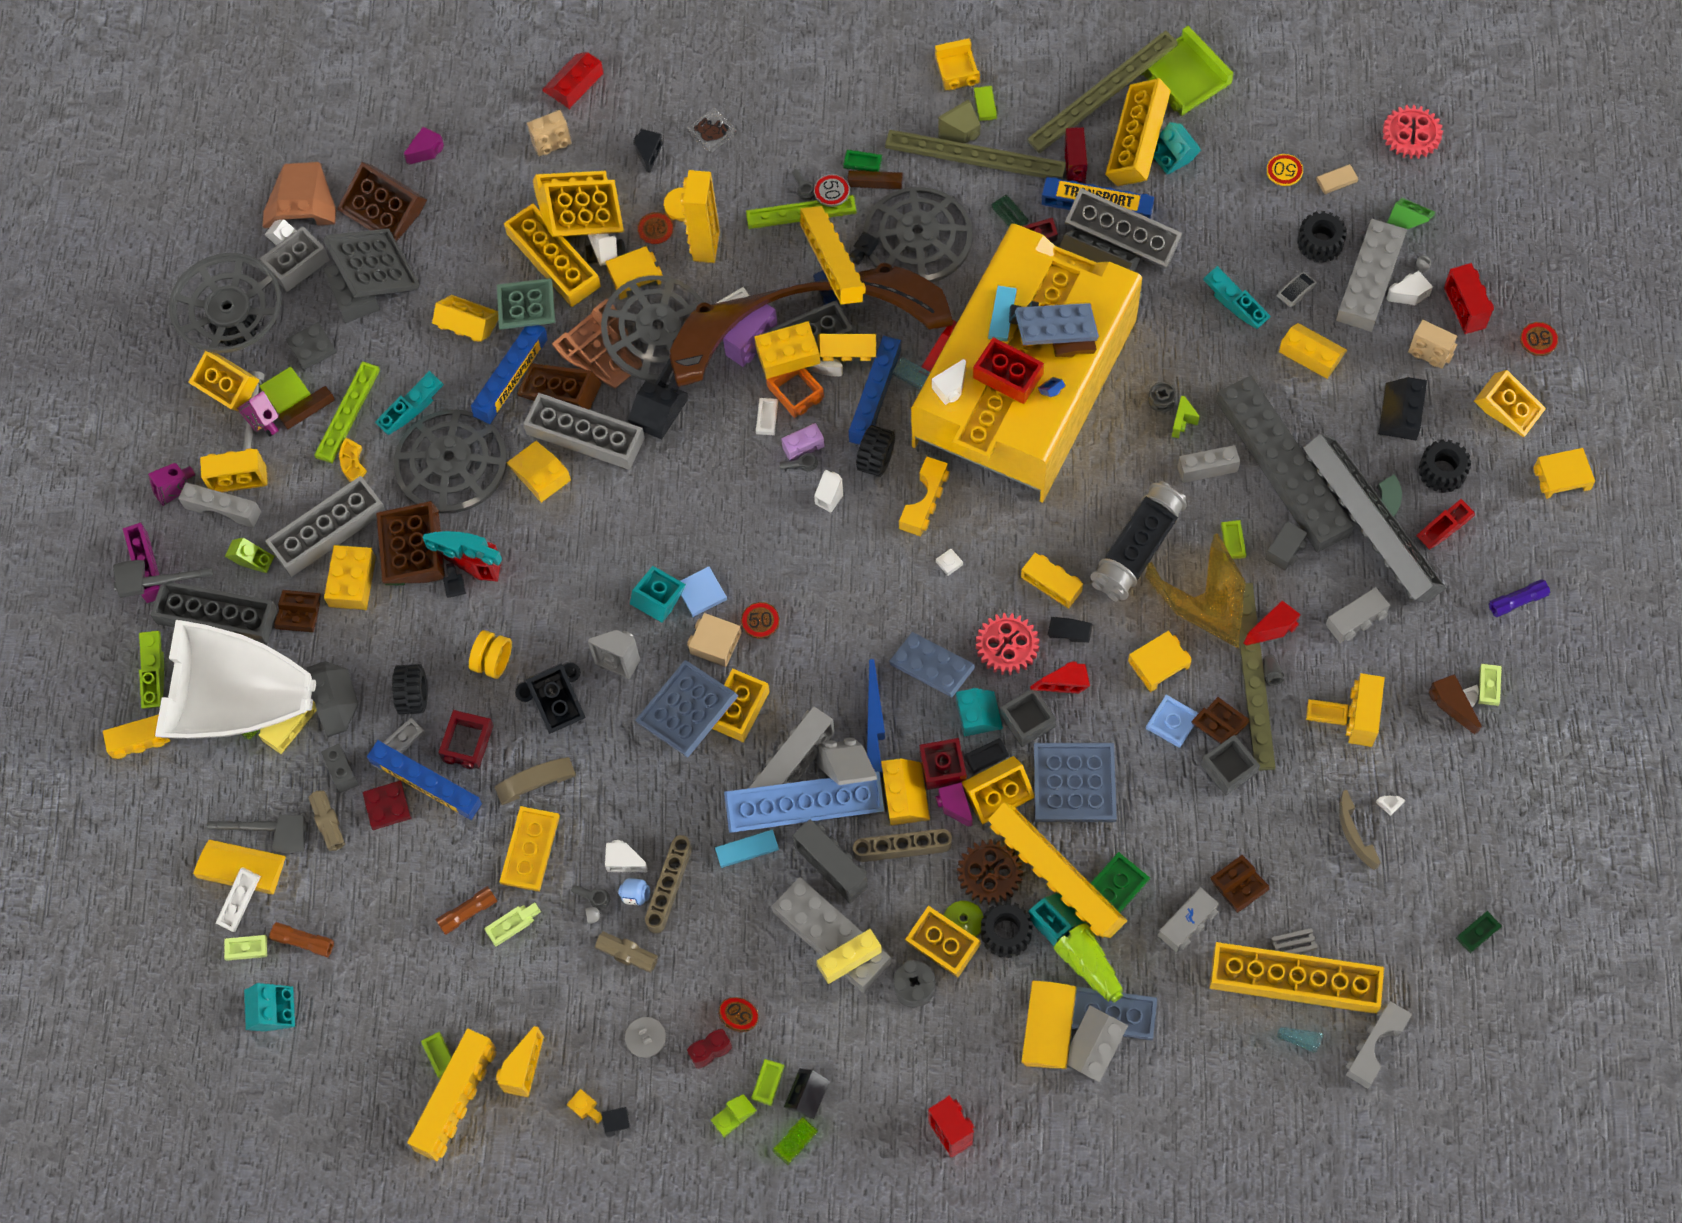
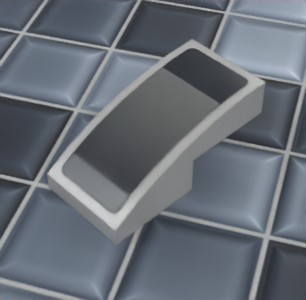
M1303 271L1291 280L1277 294V297L1289 307H1292L1301 301L1306 293L1315 288L1317 282Z

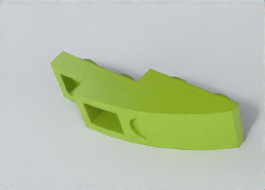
M160 631L139 633L141 709L160 707L164 694V652L161 649Z

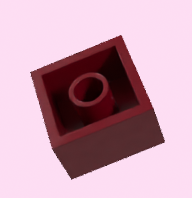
M959 738L919 745L927 790L942 788L967 780Z

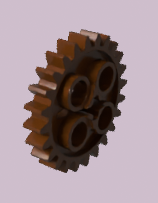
M992 839L989 840V844H985V841L981 840V846L974 842V849L967 847L968 855L962 853L961 857L963 860L958 861V865L961 868H957V873L962 874L958 876V881H964L960 888H967L965 895L967 896L972 893L973 901L979 897L980 904H982L984 899L987 900L988 905L991 904V900H994L997 904L999 898L1006 902V895L1013 897L1012 889L1018 891L1019 886L1017 884L1022 883V879L1018 877L1023 876V871L1018 870L1022 868V863L1017 862L1019 856H1013L1015 849L1013 848L1008 851L1007 844L1001 847L1000 840L997 841L996 845L993 844ZM987 855H993L996 859L990 862L987 861L985 857ZM1000 860L1004 861L1003 863H1000L998 866H996ZM978 868L981 872L978 875H973L970 870ZM994 869V873H993V874H992V873H988V874L986 875V870L992 871V870ZM1007 869L1010 874L1002 876L999 871ZM983 878V880H982V882H981L980 884H977V883H976L977 881H979V880H981V879ZM990 882L993 883L995 887L993 889H987L984 885Z

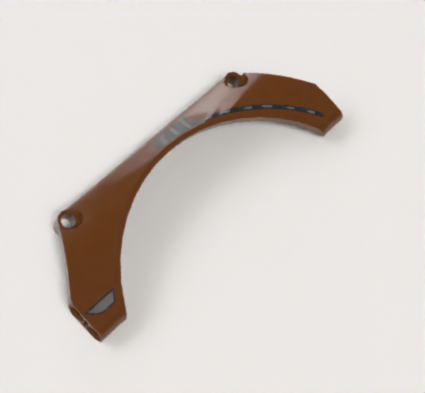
M881 263L877 268L858 272L861 282L865 284L866 295L896 305L923 323L929 330L953 325L951 311L943 290L924 277L901 267L894 266L893 268L889 263ZM828 279L715 304L702 302L697 305L696 311L694 310L687 318L670 349V361L677 386L689 385L703 380L710 358L719 343L746 316L762 306L783 297L810 291L833 290Z

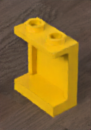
M970 38L935 45V58L945 91L980 83V72L976 68L972 55Z
M647 246L605 261L616 290L625 283L639 277L649 275L663 276L660 267H656L654 264L656 259L653 252H649ZM647 280L638 282L636 284L638 287H640L645 284L656 281L659 285L661 284V280ZM629 287L619 294L620 300L627 298L626 292L631 290Z
M1583 448L1538 457L1533 467L1535 475L1540 480V490L1545 494L1546 499L1551 498L1553 493L1581 487L1583 491H1588L1592 489L1595 483Z
M1168 630L1130 653L1128 662L1147 689L1152 692L1157 689L1159 683L1184 668L1185 670L1189 669L1191 656L1186 650L1183 651L1178 638L1175 635L1172 636Z

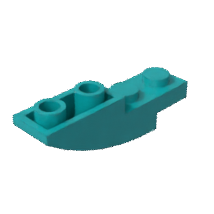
M1218 266L1203 278L1205 283L1215 292L1214 296L1234 315L1250 326L1258 329L1271 317L1246 290L1242 292Z
M428 371L404 397L400 395L375 423L387 435L397 431L434 401L432 397L444 384L431 371Z
M456 531L433 532L424 534L422 537L428 549L441 551L450 558L456 557L461 559L463 554L470 558L477 557L482 559L488 565L495 564L497 566L502 561L500 552L489 548L484 537Z

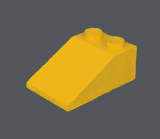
M1508 370L1495 373L1474 400L1486 414L1522 437L1526 436L1546 409Z
M538 441L533 442L506 462L541 503L571 481L566 467Z
M536 1026L528 1032L503 1062L502 1068H499L497 1071L496 1081H498V1085L504 1093L529 1097L544 1039L540 1029Z

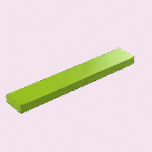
M854 195L848 196L844 203L835 207L822 205L815 200L746 210L748 229L800 222L801 208L822 206L825 213H828L829 218L856 214Z
M362 361L314 454L315 458L333 464L344 439L380 372L378 366Z

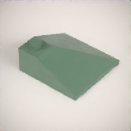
M552 278L497 285L500 330L555 323Z

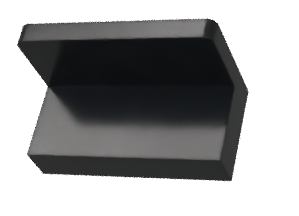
M800 1068L784 1107L814 1119L828 1087L829 1080L813 1070Z

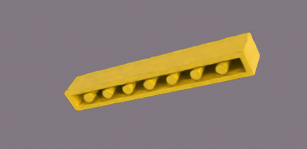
M822 206L801 208L800 225L840 304L863 302V294L866 292L865 284L861 282L859 273L855 271L854 263L850 261L848 252L844 250L843 242H840L838 233L834 231V226L829 221L828 213H825Z

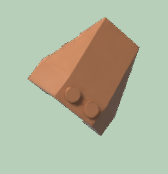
M320 162L283 165L263 211V228H270L274 221L301 218H314L317 225H335L336 208Z
M606 298L593 309L588 317L571 331L561 335L551 345L565 360L582 370L593 371L599 380L616 389L631 375L614 363L603 344L601 320L604 308L608 302ZM613 305L610 308L612 310H617ZM608 317V336L611 344L614 345L622 340L619 333V318ZM625 328L626 335L629 336L627 328ZM626 346L616 352L621 359L638 370L642 367L643 364L640 358L631 353Z

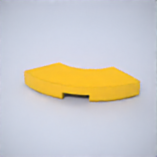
M346 437L340 448L339 459L345 477L352 482L359 476L363 478L367 471L359 462L360 453L363 449L362 446Z

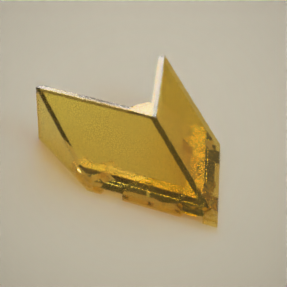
M1218 533L1214 535L1210 546L1206 590L1201 595L1192 597L1163 581L1153 563H1148L1145 577L1176 615L1239 648L1246 582Z

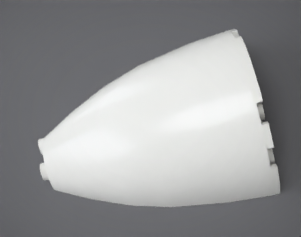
M176 620L169 659L174 662L169 696L168 698L162 697L155 733L156 737L186 739L228 737L257 731L312 710L313 700L311 699L312 691H315L316 680H313L309 672L267 645L244 635L208 625Z

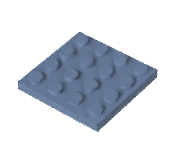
M685 660L635 721L688 758L737 699L738 695Z
M1034 743L1035 822H1116L1114 743Z

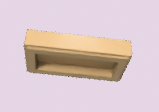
M1349 164L1318 176L1317 182L1323 193L1327 194L1358 182V177Z

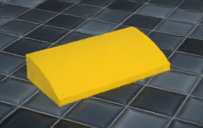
M208 840L193 874L199 879L233 886L240 868H245L261 876L254 891L274 895L286 856Z
M1032 981L1022 1054V1063L1025 1066L1067 1069L1076 986Z

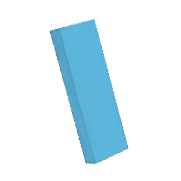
M997 287L988 339L994 337L1000 341H1008L1011 325L1009 323L1010 306L1015 303L1017 288Z
M769 830L715 847L720 866L723 868L777 851L779 847L773 830Z

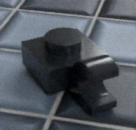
M863 231L854 244L856 250L850 253L849 258L852 259V262L859 265L865 255L870 257L880 241Z
M454 562L446 564L448 577H444L443 582L447 598L466 594L463 575H457Z

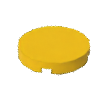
M680 187L673 189L666 195L664 209L669 218L684 222L685 215L682 214L681 194L685 193V189Z

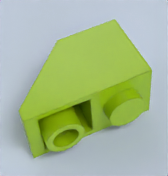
M245 538L232 540L225 555L226 558L240 566L263 573L268 572L274 558L272 554Z

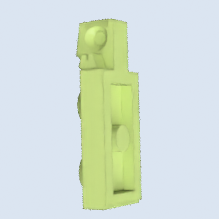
M536 903L531 904L527 908L524 905L518 906L485 927L484 930L495 947L529 926L534 921L533 917L541 911Z

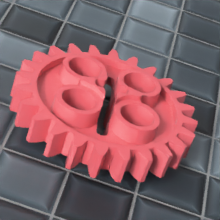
M1406 105L1404 110L1401 107L1398 108V111L1393 110L1392 114L1387 116L1382 131L1384 133L1383 139L1387 140L1386 145H1391V151L1396 149V155L1400 152L1403 153V158L1407 154L1410 159L1413 158V155L1420 159L1421 154L1427 157L1428 152L1432 154L1434 149L1438 148L1443 134L1441 130L1442 124H1439L1440 119H1434L1435 113L1429 115V109L1424 112L1422 111L1423 106L1416 109L1415 105L1412 106V109H1409L1408 105ZM1412 119L1415 120L1414 129H1413V135H1414L1413 145L1411 144Z
M1003 613V618L995 615V621L988 618L989 625L983 623V630L979 629V636H976V642H978L976 649L979 650L977 656L982 657L981 663L988 662L987 669L993 666L994 673L1001 669L1002 675L1005 673V670H1008L1010 675H1012V670L1019 674L1020 667L1027 670L1026 663L1032 665V658L1036 659V652L1039 651V646L1037 645L1039 644V638H1036L1038 632L1033 631L1034 625L1027 626L1028 619L1022 622L1021 615L1014 619L1013 613L1010 615V618H1007L1005 613ZM1009 629L1011 632L1005 634L1001 630ZM1019 640H1023L1026 642V644L1019 645L1016 642ZM996 643L998 644V646L992 648L989 646V644ZM1011 654L1014 658L1006 659L1004 656Z

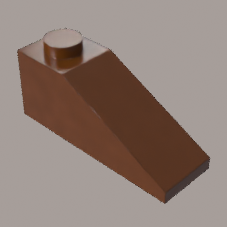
M1455 674L1433 682L1429 689L1432 701L1436 702L1440 709L1474 735L1477 734L1482 725Z

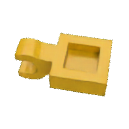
M582 1089L566 1104L582 1119L588 1115L597 1124L602 1120V1114L594 1108L597 1104L596 1101Z

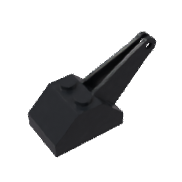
M670 358L657 380H646L636 394L628 418L629 424L641 427L644 433L661 440L688 400V393L679 390L674 373L670 384H666L673 370Z

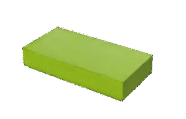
M992 86L974 88L979 121L997 119Z
M1241 520L1221 522L1226 560L1246 558Z
M439 1031L425 1038L421 1043L437 1077L440 1079L452 1056Z
M764 1059L751 1098L752 1100L772 1106L785 1067L784 1064Z

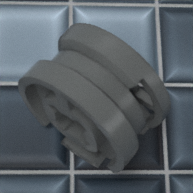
M1155 383L1149 392L1148 402L1150 407L1157 412L1169 411L1175 404L1176 390L1170 383Z

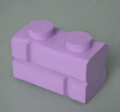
M816 423L781 438L782 448L789 461L799 459V456L805 453H812L825 447L823 435Z

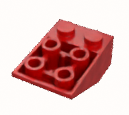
M487 542L489 548L497 550L496 545ZM442 552L444 559L450 563L454 562L455 566L476 579L498 581L501 563L499 566L495 564L488 565L482 559L477 557L470 558L463 554L461 559L456 557L450 558Z

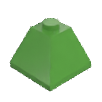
M1401 198L1395 203L1387 223L1408 230L1428 222L1436 212Z

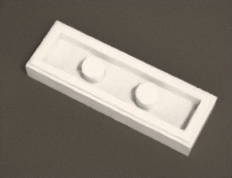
M240 868L216 924L232 932L236 931L258 884L260 875L245 868Z

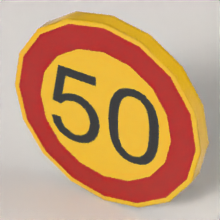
M1289 154L1274 156L1267 165L1269 179L1280 186L1296 184L1303 174V165L1300 160Z

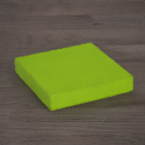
M292 367L287 368L259 386L278 414L311 395Z

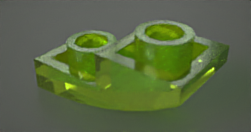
M802 1117L773 1148V1152L789 1165L814 1138L818 1130Z

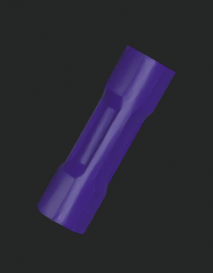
M1541 579L1529 584L1525 588L1491 600L1489 608L1493 616L1497 618L1517 607L1549 596L1550 588L1546 581Z

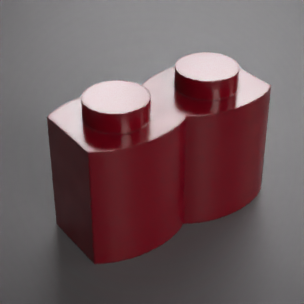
M717 1029L711 1032L705 1040H698L691 1044L687 1052L694 1066L698 1069L709 1065L714 1058L727 1054L732 1049V1045L724 1029Z

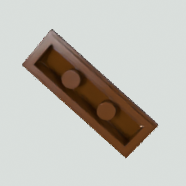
M849 170L847 182L849 187L902 189L903 172Z
M324 386L278 415L279 419L288 430L335 401V398L330 390Z

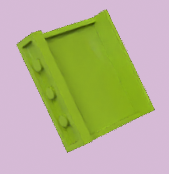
M1189 26L1183 28L1182 36L1176 39L1178 45L1141 74L1147 80L1160 78L1171 90L1168 99L1171 108L1181 116L1230 85L1233 79V72Z

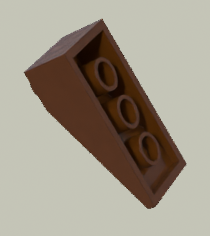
M531 363L517 395L535 401L538 393L590 410L602 383L593 371Z

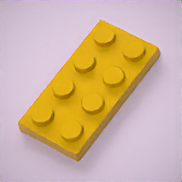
M520 806L500 877V884L540 892L560 818L558 813Z

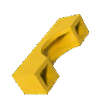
M926 456L920 470V481L926 486L928 492L920 502L905 505L899 519L900 530L920 537L923 530H927L930 522L928 520L929 515L934 514L936 509L935 501L941 497L943 492L942 484L947 482L950 475L948 463Z

